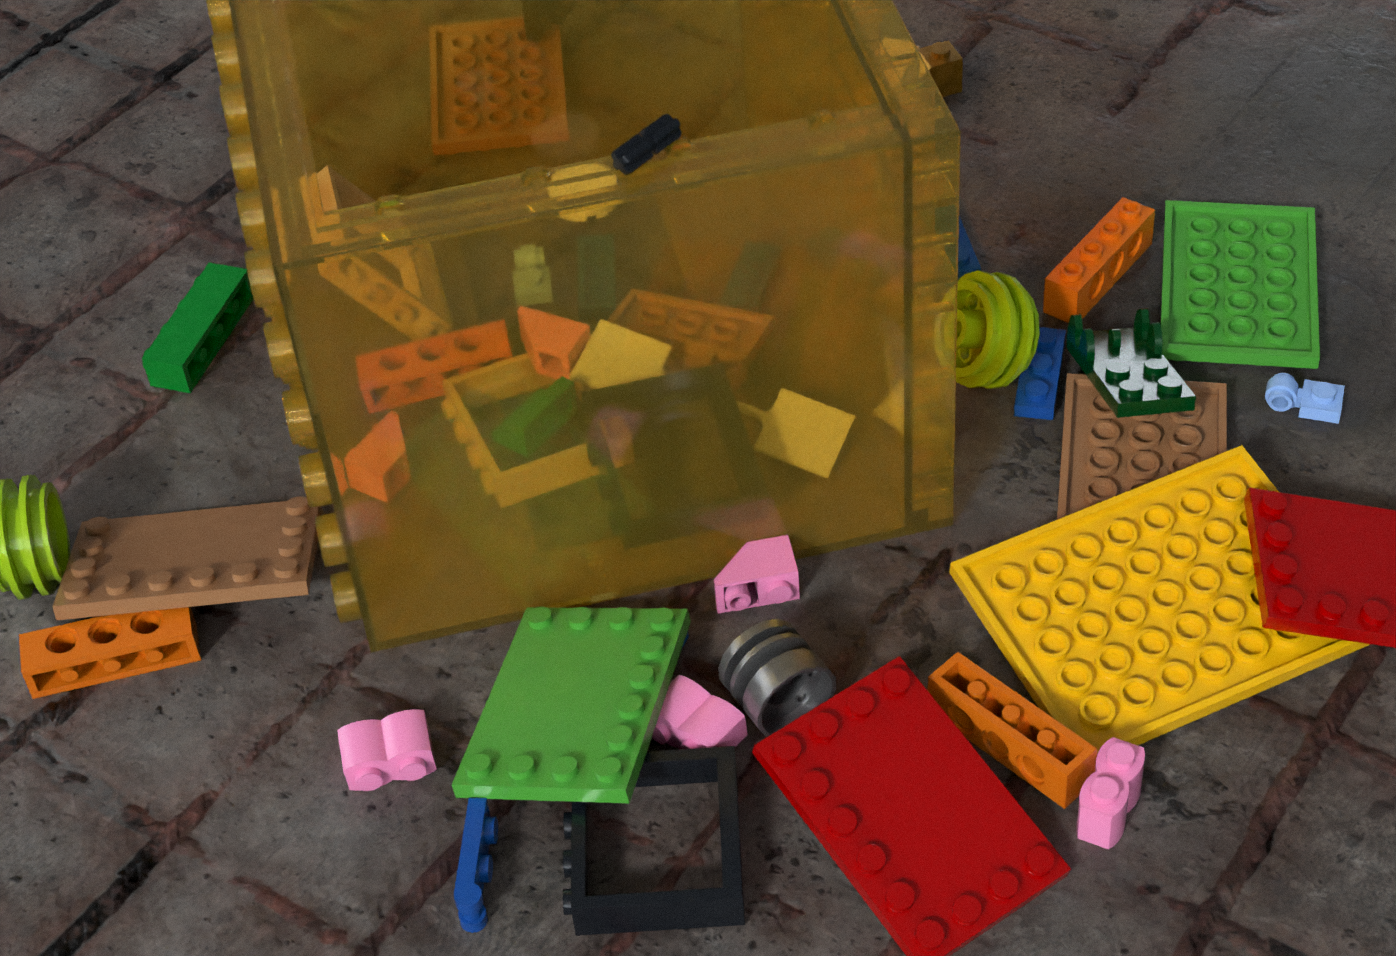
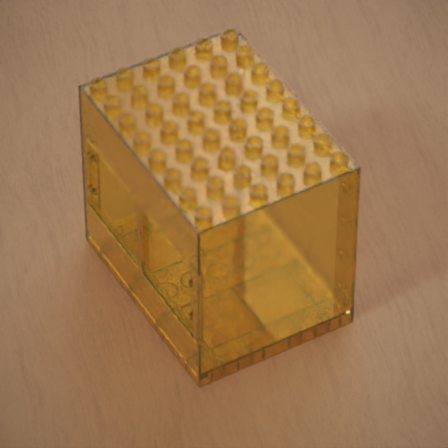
M206 0L214 33L211 35L213 50L222 83L219 85L220 97L230 137H227V144L239 191L235 193L246 246L247 248L253 247V250L244 251L254 302L256 308L263 307L266 318L272 319V322L263 323L264 333L275 379L281 378L283 385L289 384L290 390L281 391L292 444H299V447H305L306 450L311 449L312 452L319 450V452L298 456L308 505L310 508L330 504L334 506V513L315 516V524L325 567L344 563L349 565L350 570L330 574L340 624L362 619L371 652L521 620L526 607L577 608L714 578L749 541L788 535L796 560L953 525L961 131L892 0ZM663 114H669L673 119L677 118L681 123L679 128L682 134L678 140L659 154L654 155L652 159L629 175H624L620 170H615L612 165L614 161L611 157L614 149L635 134H638L643 128ZM328 165L376 202L324 212L317 173Z

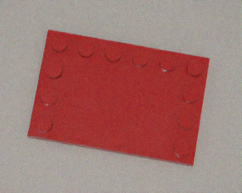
M1249 487L1244 497V505L1262 627L1396 648V510Z
M900 656L761 740L753 747V755L906 956H951L1060 882L1071 871L1069 865Z

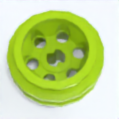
M979 270L964 274L943 293L936 307L932 326L933 346L939 363L952 376L955 382L968 388L984 387L986 389H995L1008 386L1028 368L1036 353L1040 335L1039 314L1035 302L1016 277L1002 272L988 273Z
M35 475L22 476L19 489L12 479H1L0 591H12L18 600L31 598L35 584L36 589L42 596L55 594L57 584L61 583L70 557L67 523L57 489L52 482L42 483L41 485Z

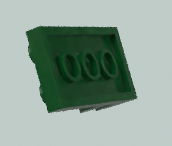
M1148 308L1137 310L1133 328L1092 331L1091 328L1083 330L1081 314L1071 315L1067 330L1066 348L1117 418L1195 410L1196 395L1162 354L1163 339L1161 325L1159 322L1151 323L1150 325Z

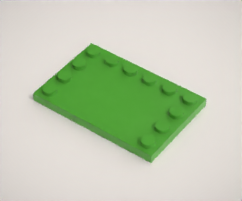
M1165 200L1160 325L1163 339L1162 354L1167 360L1318 369L1320 343L1315 208Z
M526 607L452 782L455 797L629 804L691 623L688 609H669L664 607Z

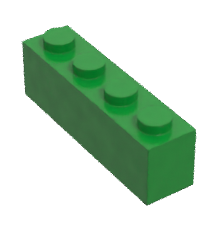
M209 262L200 276L196 277L191 289L184 299L178 303L175 312L168 322L162 326L154 342L143 354L142 365L146 371L150 386L191 394L255 298L248 269Z

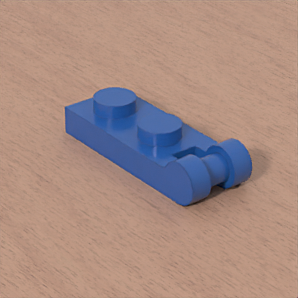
M468 798L454 889V900L458 909L460 925L465 931L471 933L483 930L488 922L482 894L484 883H491L493 875L492 855L488 854L490 844H496L498 840L497 817L490 816L487 798Z

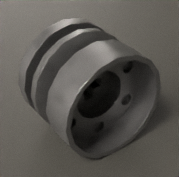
M778 618L762 621L745 630L733 640L724 652L718 667L719 680L729 690L734 699L743 706V710L758 729L767 737L833 697L836 690V677L818 655L811 650V647L791 623Z

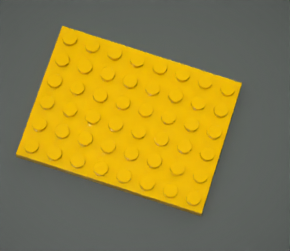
M1242 445L950 563V575L1038 708L1096 747L1097 754L1102 745L1112 737L1140 745L1371 645L1262 627L1244 497L1249 487L1279 491Z

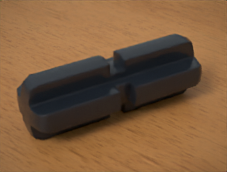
M663 114L643 128L638 134H635L614 149L611 157L614 161L612 165L615 170H620L624 175H629L652 159L654 155L659 154L678 140L682 134L679 128L681 125L677 118L673 119L669 114Z

